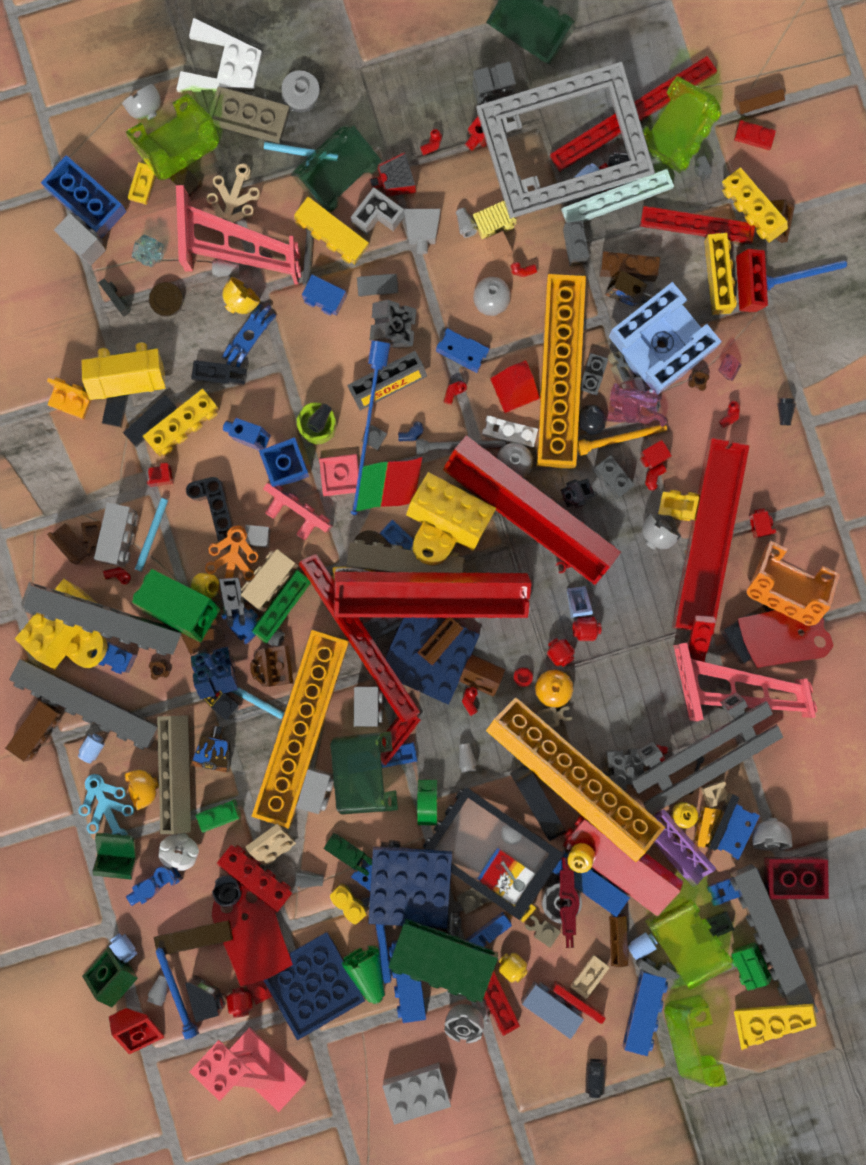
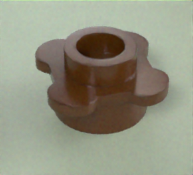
M693 370L688 386L704 391L707 380L710 378L709 374Z
M165 659L149 663L153 680H157L159 677L167 678L170 675V672L167 670L168 662Z

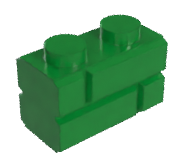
M235 799L196 814L202 833L242 817Z
M756 942L737 947L731 953V962L740 973L739 980L748 991L767 986L773 978Z

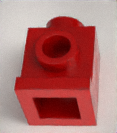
M765 508L754 510V514L749 516L753 538L776 533V529L772 530L771 528L773 526L772 516L768 515V511H765Z

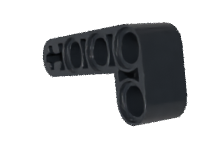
M209 477L189 483L186 487L188 497L194 501L208 500L217 539L220 542L226 538V535L221 533H227L228 535V530L234 526L223 483L216 477ZM217 482L219 484L218 489L210 491V485ZM199 487L200 493L197 496H192V489ZM219 500L223 501V507L216 510L214 507L215 503ZM222 519L228 520V525L225 528H220L219 522ZM231 544L223 549L230 551Z
M523 765L511 772L510 775L549 842L566 833L532 771Z

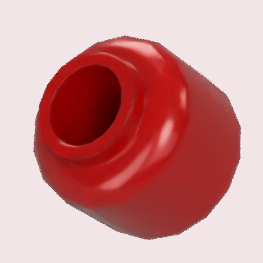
M580 616L576 621H573V636L579 641H595L598 634H601V623H598L594 616Z
M556 638L548 644L550 648L547 650V655L556 666L565 667L575 659V650L566 639L558 640Z
M244 987L232 989V993L227 995L228 1013L233 1015V1018L249 1016V1012L253 1010L252 995L249 991H244Z

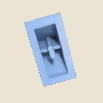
M586 586L568 588L567 596L571 618L592 615Z

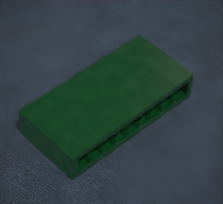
M405 918L388 968L396 974L409 975L412 980L428 982L431 987L447 989L450 994L466 996V999L469 1001L482 1002L498 960V952Z

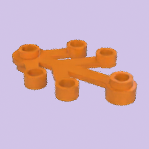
M236 525L228 530V537L218 543L209 545V553L212 556H217L220 550L230 544L231 548L229 552L214 562L209 561L206 563L205 571L208 574L215 573L219 567L228 562L225 579L233 578L235 564L242 571L245 580L251 581L254 579V575L251 577L245 575L247 572L254 574V570L246 565L238 553L240 545L247 554L249 562L254 563L258 560V553L252 550L247 543V532L242 526ZM239 532L241 535L240 537H234L233 534ZM217 547L218 551L212 552L211 548ZM255 554L256 558L251 559L249 558V555ZM209 565H213L215 568L213 570H209L207 567Z

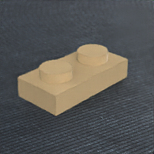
M593 954L570 987L587 999L610 967Z

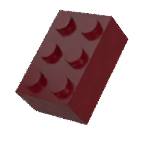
M764 857V887L769 898L829 899L828 859L824 857Z

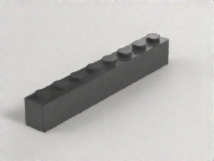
M32 582L28 583L21 602L22 608L29 614L36 615V613H40L46 619L52 621L59 619L65 625L71 627L78 625L84 631L91 633L93 631L101 632L100 635L106 638L117 637L119 641L125 644L133 642L138 644L139 648L145 650L152 648L156 650V653L164 656L167 653L174 654L181 636L179 631L167 625Z
M19 659L9 679L14 682L13 686L21 690L26 688L31 691V695L40 699L44 697L48 699L49 704L55 707L61 705L65 707V712L74 716L77 713L83 716V721L90 724L95 722L100 725L99 728L108 733L111 730L117 733L116 737L124 741L129 739L134 742V746L140 749L151 748L158 734V725L25 659Z
M750 864L730 873L732 877L730 883L734 891L738 890L740 895L738 898L742 909H746L748 913L745 916L750 927H754L756 932L753 934L757 944H761L764 950L761 954L765 962H769L771 966L769 972L773 980L778 982L779 987H777V991L780 997L785 999L787 1005L814 1004L815 1013L819 1012L757 868Z

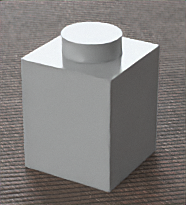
M246 525V541L249 546L269 548L271 529L263 526Z

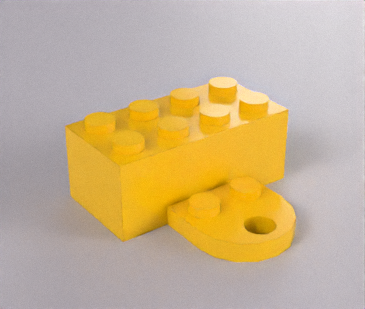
M428 472L411 500L406 514L422 523L412 544L414 555L424 564L438 565L449 557L456 542L474 551L496 508ZM428 550L433 556L425 557L423 551Z
M63 579L55 588L57 591L95 602L81 588L66 579ZM40 613L33 615L15 638L37 661L53 669L59 665L65 656H68L74 663L83 668L94 667L103 660L108 647L106 638L100 635L101 632H87L81 626L75 625L71 627L65 625L59 619L52 621L44 618V615ZM97 650V655L92 658L93 651Z

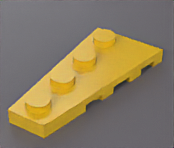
M814 1004L734 1010L741 1050L817 1025Z

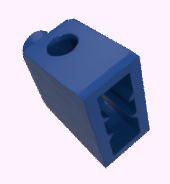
M235 418L234 422L226 420L223 425V431L229 433L228 436L233 440L258 451L267 447L271 437L261 426Z

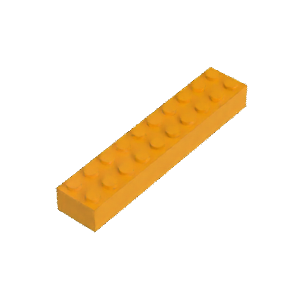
M547 275L536 467L571 469L576 467L586 276Z
M311 630L251 817L279 824L288 829L291 827L306 773L311 766L350 644L349 641Z
M515 697L486 730L635 862L647 852L666 828L518 698Z

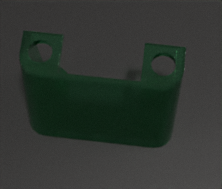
M499 0L486 23L550 65L576 28L574 25L575 21L565 13L562 16L559 15L560 11L550 5L548 8L543 5L544 0Z
M391 731L334 737L330 748L338 813L347 815L398 810L396 790L384 792L381 753L393 751ZM383 737L386 739L385 747L382 744ZM389 796L392 800L391 806L388 805Z

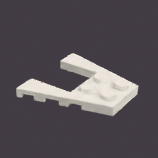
M193 18L189 34L190 39L225 47L217 79L181 71L177 91H216L218 86L230 90L255 89L262 51Z

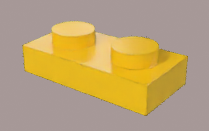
M138 162L128 194L129 200L147 205L158 170L156 167Z

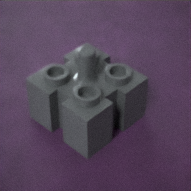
M510 61L495 65L494 68L488 69L486 67L473 71L472 87L477 105L515 94L516 82Z
M390 300L373 303L371 318H374L375 324L371 325L369 340L390 343V347L397 349L412 347L414 331L411 330V325L415 324L416 309L406 305L399 306V303Z
M641 748L628 749V754H623V750L605 751L606 767H611L612 774H607V777L622 790H627L626 785L630 784L635 789L631 780L646 772L643 770L644 763L636 753Z

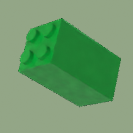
M153 569L145 575L143 584L134 593L132 603L144 614L200 643L220 611L219 607L210 598Z

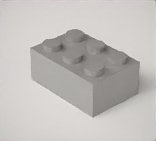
M107 502L94 556L95 560L125 567L126 563H129V547L133 544L135 538L133 530L139 521L137 511L127 506Z
M439 1062L383 1080L382 1086L394 1125L451 1107V1099Z

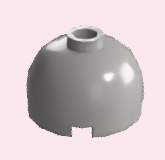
M150 84L138 90L137 94L133 97L132 95L128 97L122 104L133 118L139 120L147 118L149 121L158 115L156 111L160 108L161 99L154 84Z
M487 277L481 280L474 289L473 301L479 312L487 316H496L504 312L509 306L511 293L504 280L498 277Z
M510 443L503 446L496 456L498 460L505 463L524 479L533 467V457L530 450L519 443Z
M650 514L647 517L642 528L643 536L647 540L646 545L654 550L656 547L662 550L673 547L681 538V534L676 528L672 531V528L669 526L670 523L655 514Z
M767 818L765 822H761L755 827L753 831V846L755 849L772 851V848H779V851L792 848L791 831L785 824L778 822V819Z
M461 1004L453 1007L448 1012L444 1030L455 1041L460 1042V1039L466 1040V1043H473L482 1037L484 1020L478 1009L468 1004Z

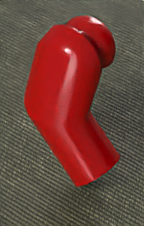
M433 129L430 132L429 143L420 146L423 156L440 147L442 134L438 129Z
M519 262L510 265L511 273L519 277H527L537 273L535 264L522 268Z
M737 401L729 403L727 416L719 420L723 429L739 419L740 405Z

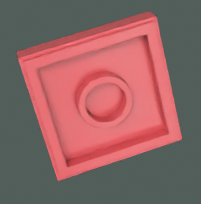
M357 454L319 458L324 497L356 492L359 473Z

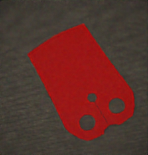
M777 610L738 618L743 640L757 668L824 658L834 646L830 633L824 629L825 621L823 617L816 625L811 626L805 625ZM798 630H803L805 634L800 636ZM817 636L824 638L825 646H816L814 638Z
M242 885V896L239 902L233 905V910L230 913H223L220 908L221 906L215 900L212 907L214 923L230 920L234 940L223 942L240 987L268 979L293 965L275 911L259 898L256 902L249 903L246 900V894L249 890ZM243 913L248 914V919L245 921L241 918Z

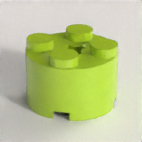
M317 402L307 404L302 408L297 417V427L307 442L323 444L334 437L337 423L331 411L326 426L320 433L314 432L307 426L308 418L322 405Z

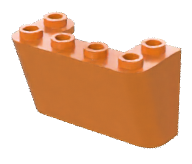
M770 541L765 547L747 589L748 596L805 625H816L831 608L840 574L824 566L821 567L815 576L781 561L788 549ZM771 549H776L780 553L772 554ZM828 574L832 579H824L822 575Z

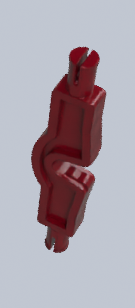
M562 857L563 870L559 871V897L572 901L571 905L560 907L562 934L566 936V948H574L573 935L577 934L576 914L579 910L580 901L574 888V871L570 869L568 857Z

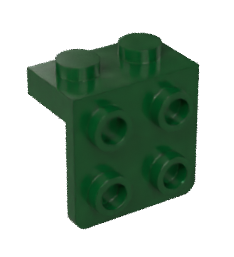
M97 833L95 836L97 857L92 870L93 876L132 880L137 863L135 838L128 835Z

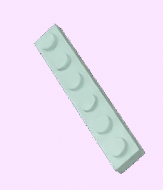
M666 169L566 206L561 211L566 223L585 222L671 190L674 185Z

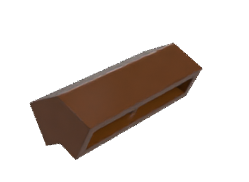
M779 81L734 95V105L737 114H744L785 101L784 90Z
M446 618L418 651V654L430 665H433L464 628L452 618Z
M626 915L609 916L611 966H629Z

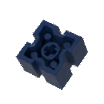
M228 646L213 650L211 655L204 652L191 656V665L194 671V687L200 699L215 696V692L222 690V693L238 690L237 679L234 673V659Z

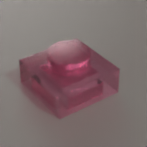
M727 354L718 371L727 380L733 381L742 364L733 355Z

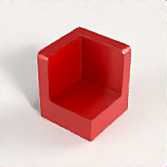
M168 462L160 463L159 467L148 468L149 481H147V484L150 487L173 484L172 469Z

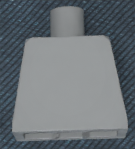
M404 209L409 244H417L418 254H427L428 244H436L440 209Z

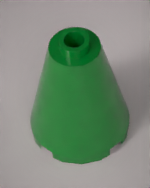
M370 945L368 950L363 951L362 948H359L344 957L345 962L341 963L343 968L367 1002L373 1004L381 1002L386 993L378 947Z

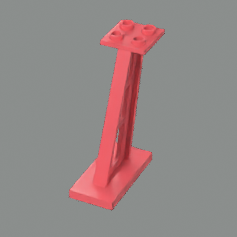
M184 185L176 186L179 262L185 271H193L192 253L291 274L294 284H298V278H301V266H299L297 259H301L298 242H295L293 236H289L290 245L191 207L190 197ZM201 224L224 234V245L197 240L194 236V225ZM229 236L253 243L255 245V253L230 248ZM262 246L284 254L286 261L261 256L259 247Z
M687 643L673 645L689 721L704 720L701 705L722 706L720 703L722 700L736 693L735 682L757 685L763 689V698L741 696L748 705L746 708H754L767 701L771 710L800 711L802 717H816L817 706L815 701H812L811 693H813V688L808 679H795V683H790L693 660L690 658ZM703 674L726 679L730 683L731 693L720 694L702 691L699 686L698 675ZM768 688L794 693L797 700L771 699Z
M250 1027L230 1049L218 1040L189 1071L219 1101L233 1086L254 1088L278 1112L306 1083V1080Z

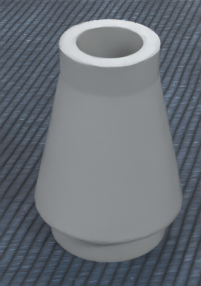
M466 208L458 209L456 215L460 234L464 238L475 235L477 233L476 223L468 214Z
M222 259L212 260V275L217 277L239 275V263Z
M470 744L459 745V769H461V773L476 771L478 764Z
M158 976V979L147 995L149 996L148 1002L159 1006L166 1002L168 984L165 976Z

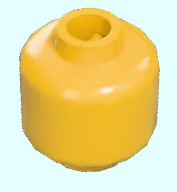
M199 573L192 579L191 589L208 598H213L219 592V580L214 575Z
M680 802L673 807L671 817L679 827L690 828L696 824L698 812L693 805L687 802Z
M584 843L573 846L568 856L570 868L578 873L588 872L595 860L593 848Z
M506 953L499 961L501 964L499 972L509 982H520L528 972L527 963L517 953L510 955Z

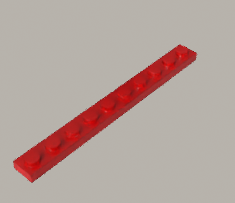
M704 57L634 101L639 121L641 122L717 74V69L709 57ZM616 113L550 154V158L559 172L621 134Z
M317 554L300 561L299 566L401 722L404 723L420 713L419 709L359 618L334 617V580Z

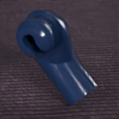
M417 421L413 423V427L409 432H398V441H416L423 433V424Z

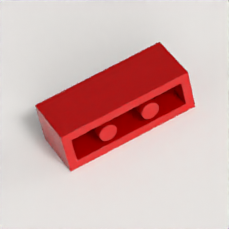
M747 249L736 256L739 311L757 312L768 306L765 250Z

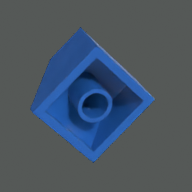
M295 437L259 450L272 487L291 484L310 477Z

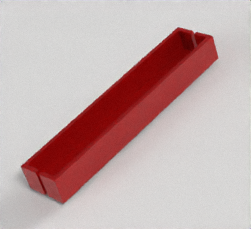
M467 435L454 449L443 468L444 472L484 502L495 507L497 512L594 585L608 571L621 553L614 545L607 542L598 533L591 530L582 521H579Z
M711 438L707 443L698 490L700 499L695 521H692L672 628L691 631L695 615L715 617L716 624L750 445L732 442L728 446L729 441Z
M335 572L334 617L528 618L531 581L528 573Z

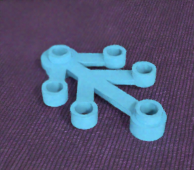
M98 774L88 776L85 780V788L88 792L83 805L79 807V814L87 816L91 813V804L95 795L98 805L92 822L87 825V831L91 834L99 831V823L104 812L112 829V834L128 835L127 830L119 827L111 809L122 812L124 816H131L135 812L134 806L107 799L103 791L112 793L115 798L122 799L126 796V789L104 783V779ZM93 780L97 782L96 788L91 785ZM119 789L123 791L122 796L117 795ZM84 806L88 808L87 814L82 812ZM126 807L131 808L130 814L125 812ZM92 824L96 825L95 831L90 829Z

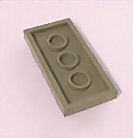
M218 86L207 122L209 125L280 144L290 106Z

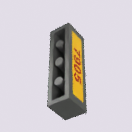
M416 351L388 364L387 367L384 366L382 370H378L373 404L427 377L424 366ZM374 372L347 385L360 411L369 406Z

